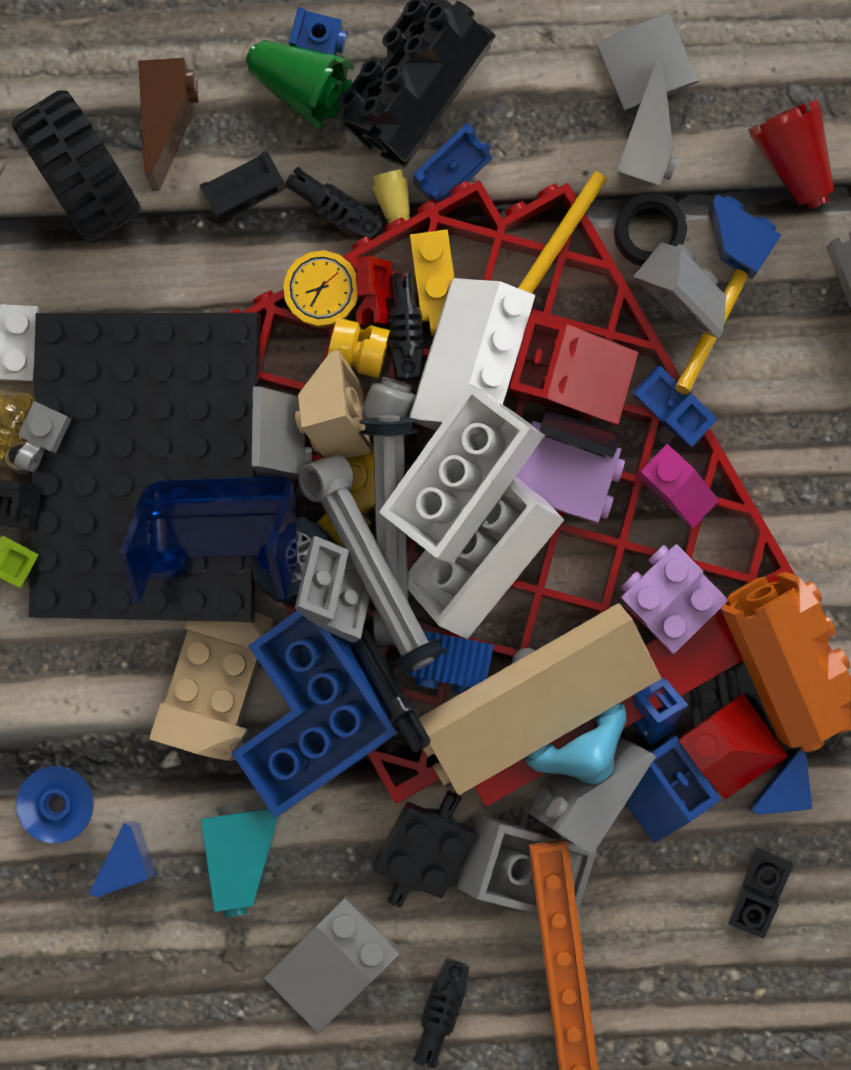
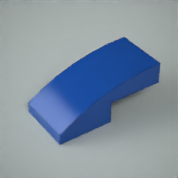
M656 366L631 394L689 447H693L718 419L692 393L688 395L679 393L675 389L677 382L661 366Z

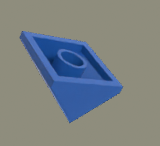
M132 820L123 824L89 895L96 898L148 880L157 875L140 823Z

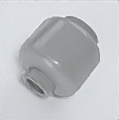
M382 377L381 382L372 383L363 405V418H377V416L397 415L409 418L415 395L410 392L412 386L387 377Z

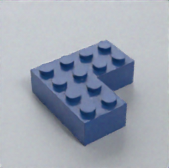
M298 611L248 645L292 710L232 752V755L274 818L294 807L401 732L399 728L392 727L390 723L392 717L386 708L387 706L351 642L317 626Z

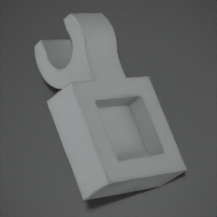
M34 401L18 434L19 437L28 441L19 450L14 464L35 473L45 449L56 453L72 418Z

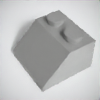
M661 242L633 277L678 324L719 339L724 330L726 295L716 286L719 282L718 279L705 268H699L694 262L696 259L695 254L684 245L678 244L673 246Z

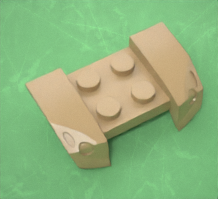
M258 612L254 614V622L186 621L184 629L188 631L165 703H160L149 739L207 757L227 761L236 760L232 752L259 734V732L239 727L259 665V661L248 645L275 627L277 623Z

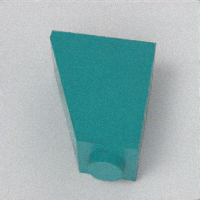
M265 808L201 819L214 912L224 911V917L240 916L247 914V907L255 904L280 815L274 818L270 810Z

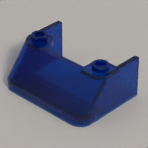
M277 476L159 481L146 487L141 494L119 551V558L132 602L141 603L149 578L167 579L175 576L183 568L186 558L258 555L259 569L266 574L272 575L277 598L286 599L297 563L296 496L293 483L286 477Z

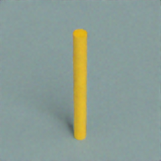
M594 171L518 289L531 294L534 292L607 181L606 176L598 171Z
M740 269L734 271L723 292L726 295L724 324L748 279V274ZM702 333L675 386L679 393L684 395L690 393L717 338Z

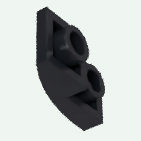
M756 848L737 895L728 924L764 939L778 909V900L793 868V863L760 848Z

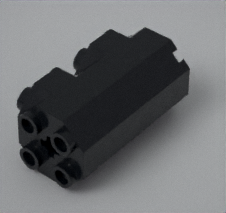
M447 0L408 1L403 13L393 27L383 36L382 44L387 48V57L381 61L377 58H371L366 61L351 86L339 98V106L344 110V127L369 149H372L374 146L382 151L379 156L388 162L406 168L489 51L496 35L486 26L478 24L473 19L474 11L463 2L456 1L452 5Z

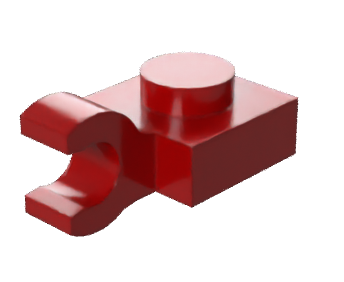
M373 256L357 257V296L364 297V301L357 309L356 321L361 326L369 327L371 325L370 317L372 313H374V323L387 324L388 311L386 300L392 299V261Z

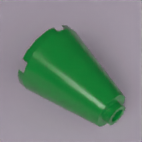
M262 40L259 44H254L246 56L249 74L309 125L317 129H323L327 126L322 122L328 116L335 119L341 110L339 98L352 84V80L347 78L348 69L354 71V65L351 60L343 56L269 40Z

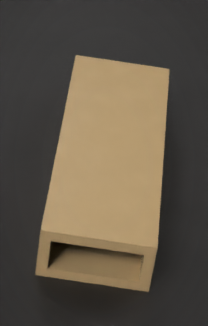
M618 603L419 717L431 740V743L423 748L427 757L433 754L436 755L439 762L434 764L433 768L443 785L445 786L451 782L457 794L461 795L662 678L633 619Z

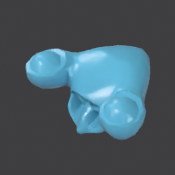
M619 703L594 717L597 728L575 738L562 748L557 749L552 743H549L525 757L526 764L537 772L568 775L588 784H597L604 781L613 773L614 754L627 721L625 706Z

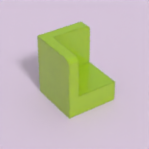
M2 535L0 538V578L21 588L39 554Z

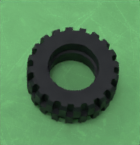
M57 90L14 118L11 124L13 130L85 242L95 243L138 216L141 206L132 189L91 123L67 90Z

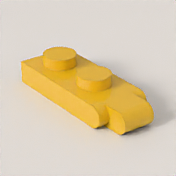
M448 229L410 234L422 322L429 321L431 336L435 335L449 286L454 278Z

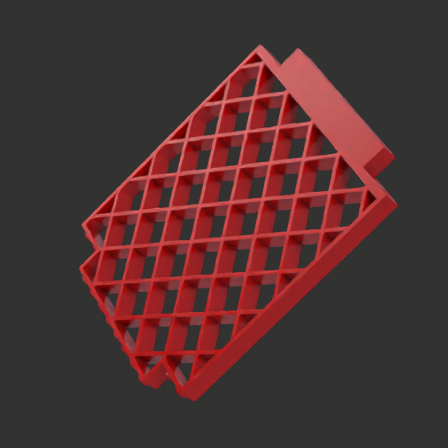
M478 180L473 184L465 181L450 190L451 196L438 203L433 199L417 209L418 214L407 221L403 217L392 221L384 227L385 233L371 240L366 236L358 240L351 246L353 251L342 257L352 265L355 273H357V257L373 256L429 225L428 232L448 229L449 234L492 245L483 280L491 281L500 248L538 258L546 244L509 235L506 232L561 201L567 211H569L577 197L568 182L558 187L557 183H554L541 190L537 194L539 199L526 205L522 201L504 212L506 217L502 219L481 181ZM476 199L494 230L444 216ZM585 213L577 228L594 258L568 251L572 237L571 234L553 261L556 263L543 312L531 309L530 314L568 324L635 350L638 353L652 356L656 365L661 366L678 382L680 378L678 371ZM564 265L607 278L616 295L606 329L550 314ZM402 273L403 288H404V277L406 276V274H404V273ZM415 278V299L417 305L418 292ZM284 289L275 294L270 290L259 295L252 301L254 306L243 312H240L239 309L228 312L261 314V318L265 316L260 334L259 383L297 394L306 385L303 382L262 371L276 320L328 334L329 338L322 363L328 356L335 325L322 328L310 326L297 319L290 310L280 308L286 304ZM621 306L625 309L641 339L615 332ZM424 347L422 361H427L430 349ZM391 360L387 378L396 380ZM512 372L509 385H510V383H511L512 376H513V373H514V372ZM519 398L515 413L522 418L526 400ZM624 403L621 414L622 416L649 424L635 474L622 471L619 483L630 485L631 490L618 538L561 523L548 540L537 584L533 585L515 580L509 588L533 595L519 649L516 650L473 637H469V640L493 644V653L513 658L517 651L529 646L542 598L596 612L599 615L613 607L609 605L623 553L626 552L649 559L658 551V549L627 541L641 489L651 491L636 476L648 464L658 426L667 428L646 408ZM582 416L581 420L590 423L591 418ZM412 423L413 426L420 427V428H424V429L431 430V431H435V430L430 429V428H427V427H425V426H422V425H419V424H416V423ZM709 428L700 438L708 453L702 479L711 489L717 468L736 501L717 497L719 501L713 509L745 517L755 534L745 574L692 559L702 520L693 529L689 526L683 551L704 571L703 574L742 584L743 586L757 578L763 550L775 569L774 572L766 576L769 583L779 581L776 576L778 573L788 572L795 575L714 433ZM306 434V447H308L310 438ZM370 435L371 444L373 445V436ZM313 454L314 462L317 461L320 458V456ZM288 480L279 514L257 508V519L273 523L275 519L287 518L299 480ZM556 511L562 518H564L565 513ZM559 534L614 549L600 603L545 588ZM412 538L407 550L408 571L411 569L412 563L416 562L422 555L416 552L418 543ZM283 603L289 616L297 611L294 604L293 606H287ZM367 608L366 617L374 619V610ZM721 608L674 654H671L657 638L645 644L661 678L667 679L680 696L743 661ZM625 610L634 623L643 625L630 611ZM419 623L423 631L466 639L451 631ZM381 646L380 652L385 660L389 646ZM440 683L437 697L401 688L408 698L434 705L433 709L448 701L444 700L448 683ZM663 689L657 692L660 694H665ZM656 694L648 699L656 710L663 706ZM634 695L620 702L626 709L627 721L624 728L644 717L632 703ZM593 718L551 743L557 749H560L575 738L597 728V723ZM423 749L419 762L376 750L368 755L395 805L440 780L433 765L427 768L426 762L428 757ZM525 758L474 786L484 806L487 807L545 773L537 772L526 764ZM381 760L415 769L418 774L395 786Z

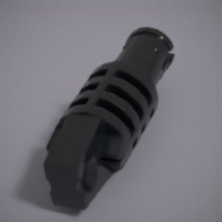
M300 167L294 169L293 173L295 176L290 174L285 183V188L292 190L311 203V209H313L315 214L329 221L343 233L358 240L366 236L371 240L380 233L383 223L360 202L355 201L354 198L337 189L335 185L321 184L302 171Z
M402 272L391 274L393 307L388 312V330H390L389 351L396 380H416L420 377L422 353L424 350L422 311L416 306L415 273L406 272L403 288Z
M450 958L445 959L432 984L420 1021L424 1030L416 1055L413 1058L414 1062L423 1066L427 1063V1066L430 1068L437 1067L445 1036H450V1033H453L465 997L469 966L467 964Z

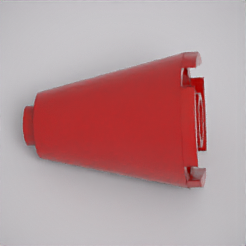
M814 99L809 103V110L806 103L766 119V123L759 125L761 130H759L757 124L748 128L750 137L799 205L807 203L809 209L830 201L828 194L834 191L822 111L818 99Z

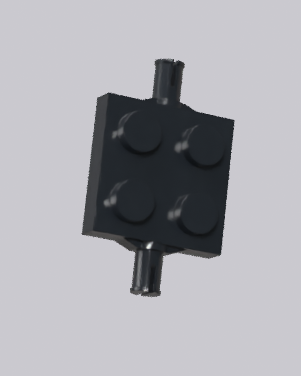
M448 790L438 809L423 808L407 801L372 864L375 873L397 882L387 899L393 906L396 904L397 907L401 908L412 889L421 890L443 898L477 838L475 828L458 822L452 816L462 800V797L456 792L453 794L452 791Z

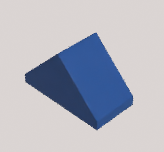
M793 750L747 809L757 815L812 809L806 754L801 750Z

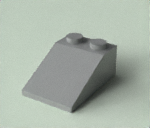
M655 60L617 171L661 186L663 178L671 179L678 158L672 155L673 141L663 62Z
M253 387L252 468L259 479L299 480L298 475L301 467L313 462V448L306 447V433H300L295 419V412L300 410L299 399L297 396L272 389Z
M620 737L613 758V773L607 779L597 784H588L581 782L576 777L559 774L550 780L545 788L538 791L533 799V807L529 814L593 855L656 756Z
M479 814L475 827L477 838L466 856L457 889L482 901L538 914L528 844L563 839ZM568 841L578 913L597 850L591 855L573 842Z
M345 895L264 979L319 1033L400 954V949Z

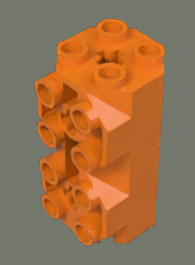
M788 572L776 574L779 581L771 583L768 582L766 576L756 578L730 593L727 598L730 606L723 604L721 608L778 741L791 748L801 747L803 752L815 751L824 744L823 741L837 733L851 730V676L848 672L850 662L840 648L832 650L828 645L829 638L836 635V629L830 618L824 615L819 603L822 601L821 593L812 581L804 583L800 577Z

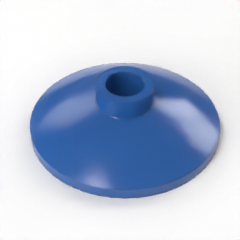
M49 766L32 773L21 785L16 800L17 815L23 828L35 839L46 843H62L78 836L89 824L94 808L93 794L86 780L76 771L62 766ZM54 797H60L64 802V807L59 812L54 811L50 806L51 800Z

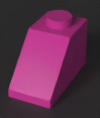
M668 444L636 476L692 529L719 501L698 472Z

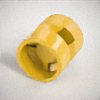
M337 318L328 355L331 351L339 349L349 366L356 367L358 374L379 379L387 352L390 330L371 325L363 330L358 322Z

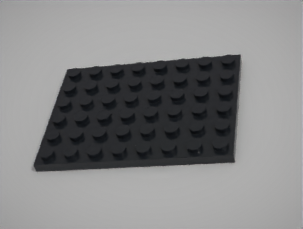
M35 313L33 402L36 401L72 419L56 453L45 449L35 473L32 472L31 486L42 489L35 529L30 530V550L39 555L29 572L28 617L254 622L255 580L252 577L253 573L249 569L248 562H250L249 551L253 547V540L256 536L257 475L252 468L253 387H259L261 314Z

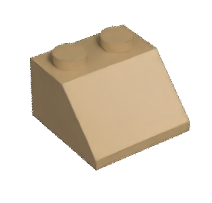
M339 349L331 351L298 394L300 410L295 412L297 427L301 434L306 433L310 438L313 450L315 452L319 451L324 458L337 454L345 459L371 453L370 435L359 433L365 430V424L359 423L360 420L364 419L362 410L366 399L365 388Z

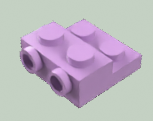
M677 544L671 549L663 545L648 559L653 566L643 576L636 571L620 587L625 593L619 598V601L671 654L680 649L723 604L728 602V599L703 574L704 571Z

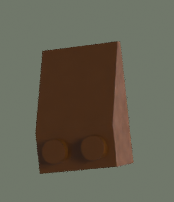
M184 58L138 60L144 174L152 191L161 189L192 119V103H199L198 81L195 80L194 70H188Z

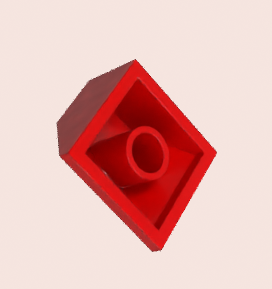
M741 693L679 738V742L701 773L725 800L788 757V754L744 693Z

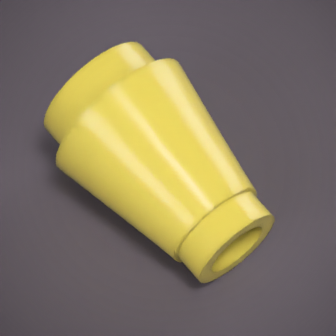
M402 169L373 176L374 186L371 188L386 220H388V224L401 217L405 221L410 219L408 178L403 177Z

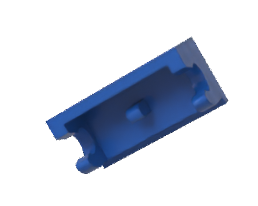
M468 122L413 173V184L429 200L434 199L439 203L450 197V190L465 181H470L492 160L493 157L490 155L491 149L486 142L482 144L477 139L475 129Z

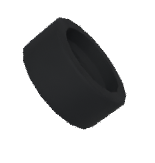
M655 192L638 194L626 202L617 216L614 228L616 246L623 257L634 265L642 266L653 253V251L648 252L639 249L629 237V222L634 214L643 209L652 208L660 210L667 215L673 230L668 244L673 246L684 244L687 233L685 214L679 204L667 195Z

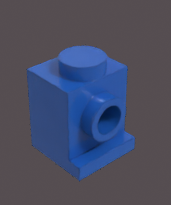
M298 7L289 45L334 55L336 53L343 54L348 31L343 30L341 19L309 12L305 8ZM317 29L325 31L326 34L322 38H316L312 35V32Z
M662 678L634 695L632 703L644 717L632 725L651 746L674 732L680 713L687 709L688 704L667 679ZM663 689L665 694H660L657 692ZM655 694L663 705L657 710L648 701Z

